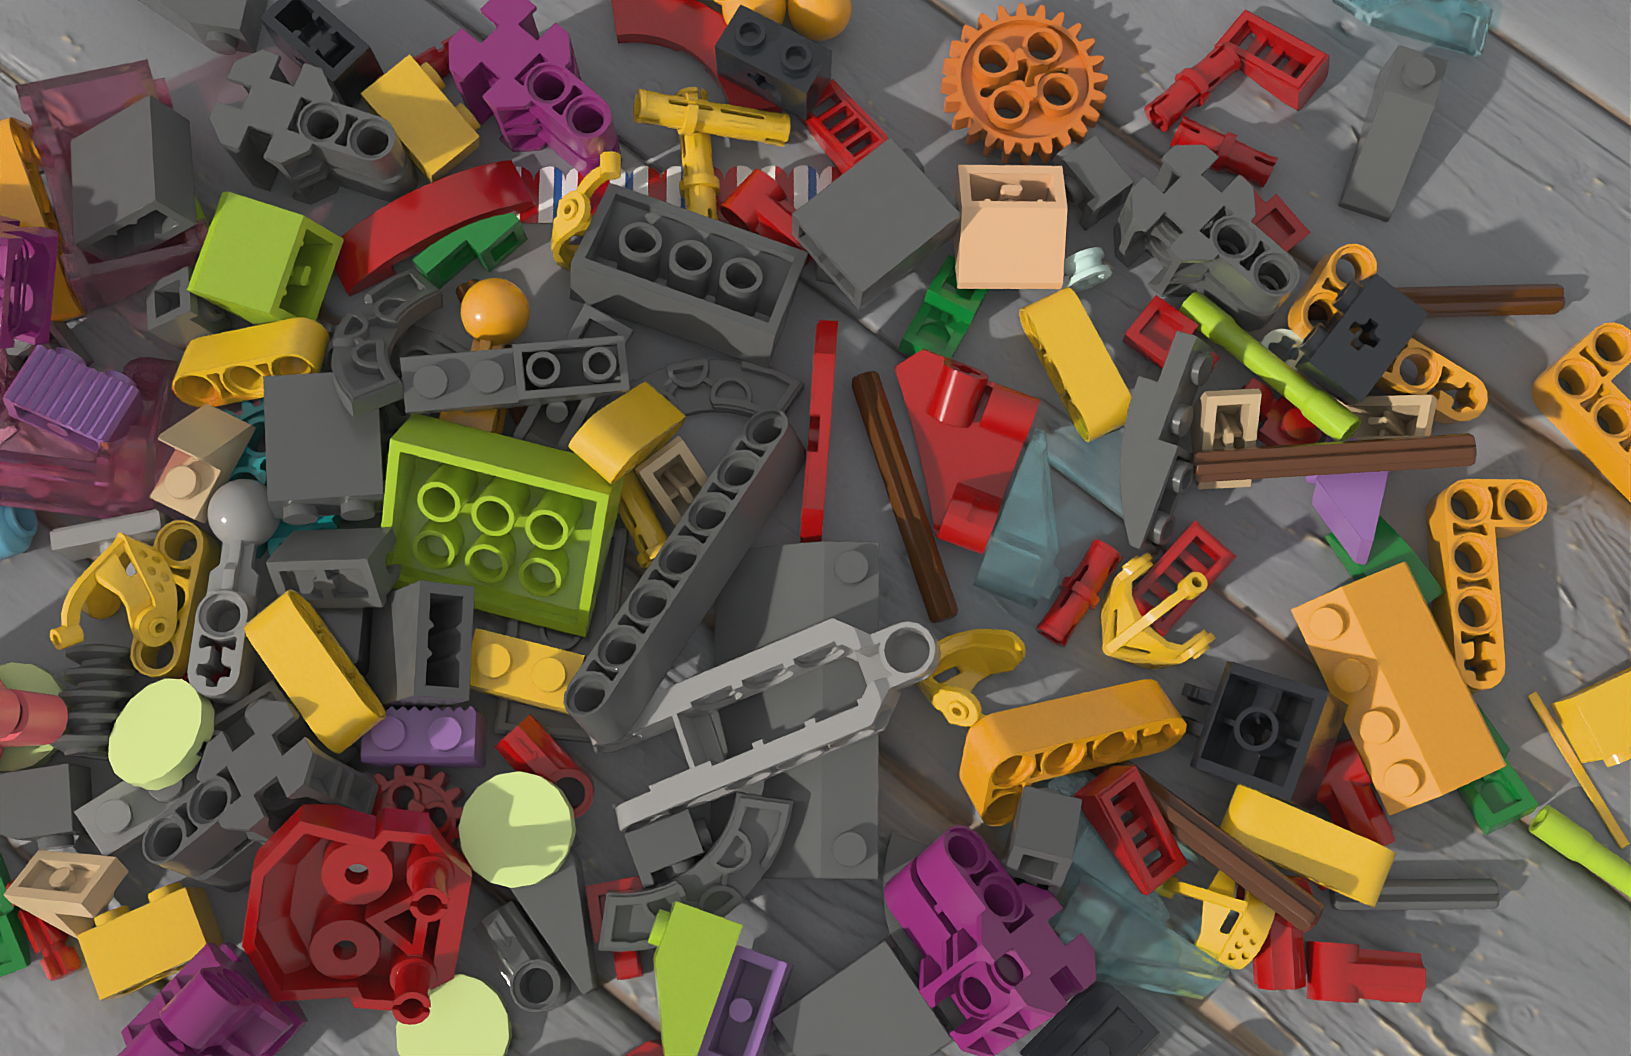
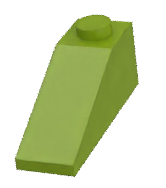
M678 901L673 902L670 912L659 909L647 943L657 946L653 961L663 1056H697L743 925Z

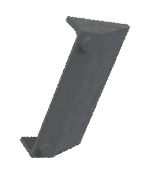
M822 541L749 548L715 600L714 668L831 618L868 634L879 631V542ZM843 657L714 711L713 724L726 760L752 750V743L763 739L771 742L806 727L804 722L815 717L824 720L858 706L857 700L862 698L867 687L859 662ZM879 733L712 801L710 833L714 844L721 836L730 818L737 792L793 799L790 821L782 845L772 865L766 870L761 879L877 880Z

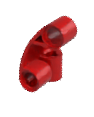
M923 348L895 365L894 369L919 452L932 513L933 530L937 538L983 555L995 525L1005 491L1041 399L989 381L988 375L983 371Z

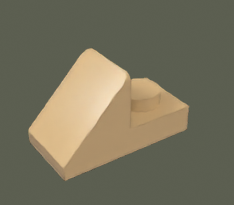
M209 404L203 405L161 433L158 437V440L175 448V451L149 498L205 524L208 519V505L213 494L228 482L256 427Z
M38 850L3 895L16 906L77 938V935L92 928L95 924L94 918L102 914L109 905L115 889L129 871L117 857Z

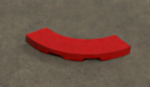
M611 0L618 43H648L670 48L677 52L682 50L705 67V71L713 78L722 91L727 104L782 113V108L718 76L715 45L727 27L723 15L695 0Z
M820 320L816 324L800 543L822 542L838 321Z

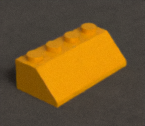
M1406 561L1349 583L1291 609L1330 693L1349 705L1344 717V723L1389 816L1440 797L1506 766Z

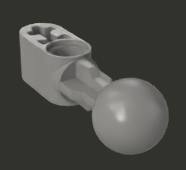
M236 479L221 486L213 494L207 512L210 528L215 536L223 542L220 564L210 571L206 597L200 602L196 611L187 673L189 682L196 691L221 705H231L240 701L248 695L253 685L257 651L246 636L244 625L258 614L257 605L261 576L254 569L257 546L264 544L275 534L280 524V519H275L268 504L267 486L252 479ZM239 609L240 620L237 626L228 632H218L220 617L229 610ZM215 646L222 647V653L216 650ZM224 666L231 670L230 676L221 677L218 684L211 681L213 674L223 672Z

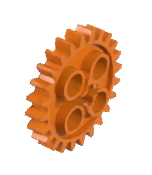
M1019 3L1016 16H1009L1003 5L998 6L996 21H992L982 12L978 17L977 30L965 24L961 34L962 42L952 40L949 55L952 58L944 59L942 73L946 77L942 78L940 93L949 95L945 98L944 112H957L953 118V130L968 127L969 130L965 144L969 146L979 139L984 141L982 154L984 157L991 154L995 148L1001 149L1003 164L1008 163L1012 153H1020L1023 165H1028L1032 153L1038 152L1040 158L1046 164L1050 161L1053 147L1060 152L1067 145L1071 144V139L1082 144L1088 132L1086 127L1095 128L1100 115L1096 110H1102L1107 95L1100 91L1105 89L1108 75L1098 73L1101 71L1104 57L1100 55L1089 56L1092 53L1095 39L1089 38L1079 41L1078 37L1082 25L1077 23L1068 29L1064 28L1062 24L1065 13L1062 11L1052 21L1045 19V5H1040L1034 16L1027 15L1024 3ZM1042 51L1049 55L1050 58L1040 60L1033 57L1030 52ZM992 63L999 66L1002 71L991 73L984 70L981 66ZM1049 95L1059 96L1066 104L1053 105L1045 97ZM1008 108L1013 110L1018 117L1012 119L1003 118L997 114L996 110Z

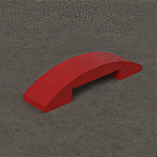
M512 160L498 161L463 170L429 183L394 200L341 236L344 241L334 268L346 293L351 297L395 275L396 272L392 265L428 248L450 233L493 216L508 213L517 215L535 206Z

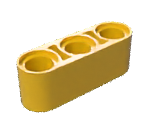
M1066 287L1019 309L1023 330L1082 439L1088 443L1124 426L1132 396L1076 293L1071 288Z
M300 317L198 337L191 340L187 345L173 379L172 389L182 402L197 408L205 404L217 407L263 398V376L320 373L330 341L328 331L320 323L312 319Z
M645 381L593 414L574 435L568 447L612 485L659 451L675 435L685 422L687 416Z
M176 520L166 524L158 532L153 545L154 548L162 553L174 577L176 591L184 590L185 603L177 612L176 630L171 639L161 646H147L141 643L135 636H133L130 658L133 666L141 674L158 680L181 679L185 672L187 673L196 611L200 602L206 597L210 571L219 565L221 559V548L218 541L211 534L191 522ZM196 538L197 548L195 553L190 558L181 561L179 556L182 545L186 541ZM172 643L174 648L172 660L167 666L159 669L157 665L158 652L163 646Z
M292 589L287 590L244 625V631L249 641L318 739L334 753H342L386 718L385 709L378 697L315 609L298 592Z
M1242 785L1236 786L1220 824V828L1262 859L1371 907H1375L1396 856L1394 851L1376 842Z

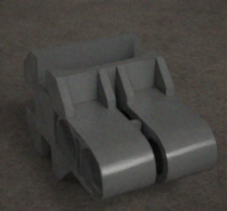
M262 49L234 61L227 79L230 82L243 85L248 92V96L242 109L216 101L209 118L220 143L254 187L271 191L280 170L294 189L292 198L309 205L336 194L340 186L387 202H393L417 189L419 181L417 171L392 125L382 117L342 105L322 68L304 63L295 85L292 86L278 66L282 59L278 54Z
M1174 145L1162 157L1161 162L1163 164L1154 183H1151L1143 176L1131 189L1113 228L1115 257L1129 268L1146 251L1163 266V269L1148 283V286L1160 297H1189L1192 293L1200 291L1233 317L1236 324L1243 330L1250 332L1260 330L1268 324L1299 283L1300 271L1298 264L1292 256L1251 222L1256 213L1254 187L1241 175H1238L1221 193L1202 176L1219 157L1206 145Z
M259 700L247 710L245 715L255 734L237 749H234L228 734L223 731L207 743L197 774L200 782L160 814L148 826L143 836V855L148 862L224 891L238 892L247 887L251 882L256 852L303 804H336L371 815L379 787L376 780L368 770L361 773L345 765L360 752L355 742L342 753H334L318 739L298 709L288 702Z

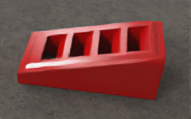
M1246 9L1214 45L1216 47L1218 44L1224 43L1225 47L1227 45L1230 46L1241 61L1240 71L1281 102L1297 111L1304 107L1328 76L1330 55ZM1253 33L1257 37L1246 50L1240 48L1239 46L1248 35ZM1269 45L1272 50L1263 60L1258 58L1264 48ZM1286 58L1289 62L1282 70L1276 68L1281 60ZM1300 70L1303 71L1297 79L1294 78Z
M832 79L815 108L829 98L835 102V105L817 117L811 113L807 121L798 116L797 118L843 175L889 138L872 118ZM843 112L846 118L828 130L824 124ZM853 126L857 130V132L842 142L836 138ZM865 140L868 145L854 155L848 151Z
M1193 520L1154 563V566L1132 588V597L1140 614L1143 617L1154 608L1142 597L1148 589L1162 601L1172 595L1156 581L1162 573L1177 585L1185 578L1170 565L1177 557L1194 572L1202 573L1206 577L1208 583L1207 590L1237 556L1196 520ZM1191 541L1214 560L1208 568L1185 549ZM1204 592L1195 599H1183L1171 608L1165 617L1162 615L1150 626L1164 637Z
M1136 765L1110 767L1074 793L1075 798L1082 799L1081 810L1142 895L1151 894L1188 864ZM1118 794L1119 797L1111 802L1110 799ZM1127 811H1130L1133 817L1123 824L1120 817ZM1144 830L1147 836L1135 845L1132 838ZM1157 848L1161 856L1146 867L1143 858Z

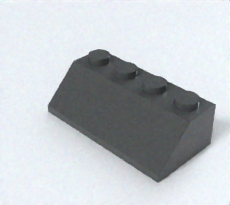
M609 183L571 261L570 299L582 304L586 303L596 309L768 369L784 329L808 252Z

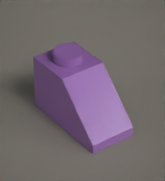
M1327 436L1326 442H1335L1333 439ZM1350 438L1348 441L1359 440V439ZM1389 471L1306 476L1305 482L1316 484L1311 503L1352 560L1355 563L1366 565L1374 540Z

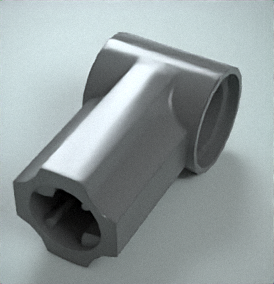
M515 900L495 909L480 920V923L472 929L509 984L513 1001L521 1009L528 1012L553 1011L565 1003L571 992V977L564 966L552 956ZM540 969L546 970L553 980L552 993L543 1002L537 1001L529 990L531 977Z

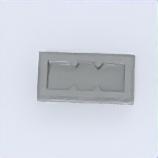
M155 509L53 529L50 532L51 549L73 561L100 556L115 540L118 532L152 546L158 532L166 524L175 520Z

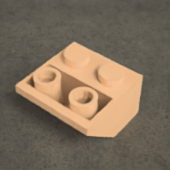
M958 165L952 192L961 213L956 235L953 237L957 289H1061L1064 276L1068 209L1063 167Z

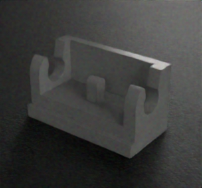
M393 527L293 531L266 561L278 598L287 590L292 589L302 595L314 609L383 607L387 602L386 595L398 581L402 568L401 564L386 566V556L388 552L392 551L396 543Z

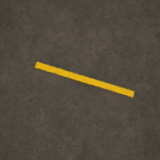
M1536 691L1527 698L1619 848L1623 849L1630 844L1538 693Z

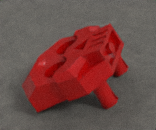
M303 804L256 852L251 875L242 947L274 1002L350 998L354 1008L392 1011L395 1019L400 1023L407 1025L421 1023L430 1014V991L454 979L472 881L471 866L464 854H459L446 842L430 819L429 813L384 807L377 811V816H373L336 804ZM353 864H361L367 867V870L353 872L348 867ZM343 940H348L353 942L355 945L345 948L339 946L337 943Z

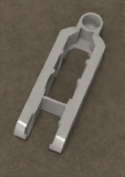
M831 618L654 693L631 730L622 739L615 743L601 744L590 737L594 752L596 754H606L619 751L676 728L689 769L650 785V792L622 804H613L612 808L620 832L628 833L687 809H695L885 731L901 695L900 690L923 681L932 675L938 667L941 657L938 640L932 632L919 623L901 622L873 634H868ZM843 657L859 662L867 687L862 698L857 700L858 706L824 720L815 717L804 722L806 727L771 742L763 739L752 743V750L726 760L710 713Z

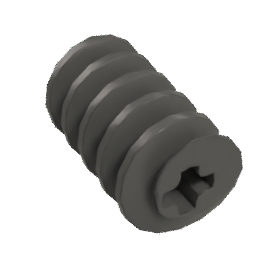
M84 644L67 648L65 657L81 666L62 671L61 679L77 688L58 693V696L65 702V705L73 710L68 712L66 730L69 732L62 734L58 740L49 744L50 746L64 752L66 756L109 761L107 746L109 745V737L112 732L111 724L116 722L117 717L122 711L115 707V701L133 698L134 694L133 691L119 685V679L137 676L138 670L122 663L124 657L131 655V648L105 644Z

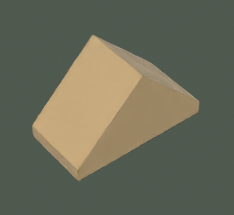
M1259 389L1205 391L1193 406L1194 416L1190 427L1193 454L1198 450L1256 447L1261 391ZM1252 479L1214 482L1196 481L1198 489L1251 487Z
M1434 395L1366 396L1361 403L1345 405L1341 401L1339 402L1362 420L1359 428L1351 438L1369 440L1430 436L1437 398Z
M677 436L635 468L643 489L674 528L708 480L703 469L680 436Z

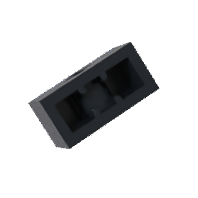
M277 0L260 17L276 46L300 68L303 67L304 63L322 68L341 103L345 106L352 107L362 98L361 93L372 85L379 76L384 74L371 47L317 0Z
M741 4L715 45L718 76L805 121L809 118L831 81V50Z
M1378 274L1362 279L1359 283L1354 279L1349 281L1334 299L1332 306L1337 311L1327 325L1324 326L1318 323L1299 346V350L1304 355L1295 367L1345 405L1361 403L1429 315L1427 311ZM1359 327L1363 331L1358 339L1364 345L1354 348L1350 344L1355 336L1350 329Z

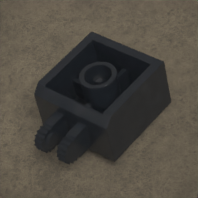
M1230 661L1226 662L1216 692L1185 683L1181 693L1182 696L1187 697L1189 701L1196 704L1211 706L1205 724H1201L1193 718L1181 716L1187 724L1185 733L1199 738L1190 767L1209 776L1235 785L1248 787L1274 799L1311 812L1349 705L1328 691ZM1267 729L1272 732V735L1267 742L1262 741V735Z

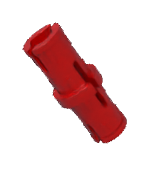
M1220 43L1192 68L1181 70L1175 76V82L1160 96L1145 106V114L1150 123L1156 129L1161 128L1162 132H1166L1189 110L1194 107L1203 106L1210 100L1211 92L1240 69L1241 61L1236 52L1227 45L1225 47L1224 43Z
M1185 115L1169 145L1171 147L1174 145H1206L1219 157L1210 169L1218 173L1223 169L1235 175H1242L1248 181L1261 188L1265 186L1278 159L1236 140L1237 135L1228 131L1226 135L1189 119Z
M1097 539L1091 542L1085 556L1071 576H1065L1058 586L1060 593L1049 611L1035 628L1040 635L1060 647L1067 645L1068 640L1088 609L1094 610L1100 601L1099 592L1116 566L1121 562L1122 556H1120L1117 550Z

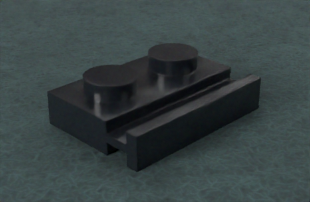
M1098 972L1096 974V981L1083 992L1075 995L1068 1002V1005L1058 1012L1019 1053L1021 1056H1141L1160 1036V1032Z

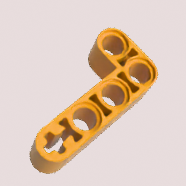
M13 117L0 120V216L19 220L20 227H45L57 231L58 246L51 320L65 322L87 314L86 299L39 171L49 169V160L44 144L37 131L30 124Z
M1347 244L1325 255L1317 263L1288 313V327L1301 339L1304 340L1307 334L1314 328L1308 320V310L1311 304L1320 305L1325 309L1328 315V322L1337 311L1332 306V303L1347 284L1342 282L1336 274L1338 259L1347 260L1353 265L1355 270L1354 280L1358 283L1360 280L1377 273V261L1373 253L1365 246ZM1359 327L1350 329L1354 336L1358 331H1363ZM1410 338L1374 385L1391 396L1434 395L1437 398L1433 421L1440 424L1465 422L1477 418L1485 410L1488 401L1487 390L1481 380L1413 338ZM1353 339V341H1352L1351 344H1350V345L1353 346V347H1354V339ZM1405 358L1411 360L1417 367L1418 376L1413 385L1407 384L1400 375V365ZM1433 387L1438 390V391L1428 392V391H1430ZM1456 389L1457 392L1454 399L1460 403V407L1452 409L1454 399L1444 391Z
M1610 322L1603 323L1589 332L1545 369L1533 382L1531 395L1537 408L1631 502V401L1611 382L1616 375L1631 363V330L1622 324ZM1595 345L1605 351L1608 361L1599 356ZM1558 378L1568 382L1572 395L1561 388ZM1597 416L1607 422L1610 433H1606L1601 429Z
M1458 480L1432 497L1427 504L1426 526L1429 570L1444 590L1443 594L1432 601V614L1471 694L1493 688L1500 683L1505 674L1506 664L1496 538L1515 536L1540 522L1546 514L1547 500L1544 492L1538 485L1528 480ZM1451 498L1463 503L1466 507L1467 519H1462L1453 512L1450 504ZM1505 499H1509L1517 505L1520 512L1519 519H1515L1507 512ZM1455 550L1463 552L1469 558L1471 564L1470 573L1463 571L1456 564L1454 558ZM1460 603L1466 604L1473 611L1475 617L1473 627L1465 624L1460 618L1458 612ZM1471 639H1474L1476 641V645H1474L1473 641L1468 642L1466 644H1462V642L1469 641ZM1464 661L1467 666L1476 668V675L1473 671L1465 670Z
M1142 679L991 713L977 720L969 728L960 767V781L982 821L989 826H1002L1013 820L1024 786L1032 787L1034 782L1165 751L1177 744L1184 736L1187 724L1158 682L1153 679Z

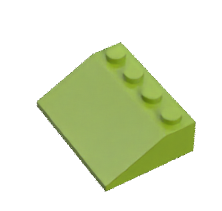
M421 414L411 415L390 438L381 528L393 527L396 537V543L392 551L388 552L386 556V566L401 564L402 567L400 577L392 588L401 589L418 581L475 586L473 609L586 637L618 515L624 477L611 485L575 453Z

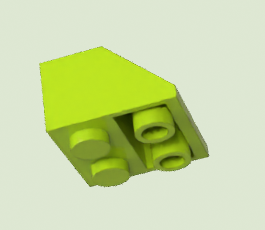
M222 192L187 291L255 326L300 317L316 321L344 239L304 215L232 192Z

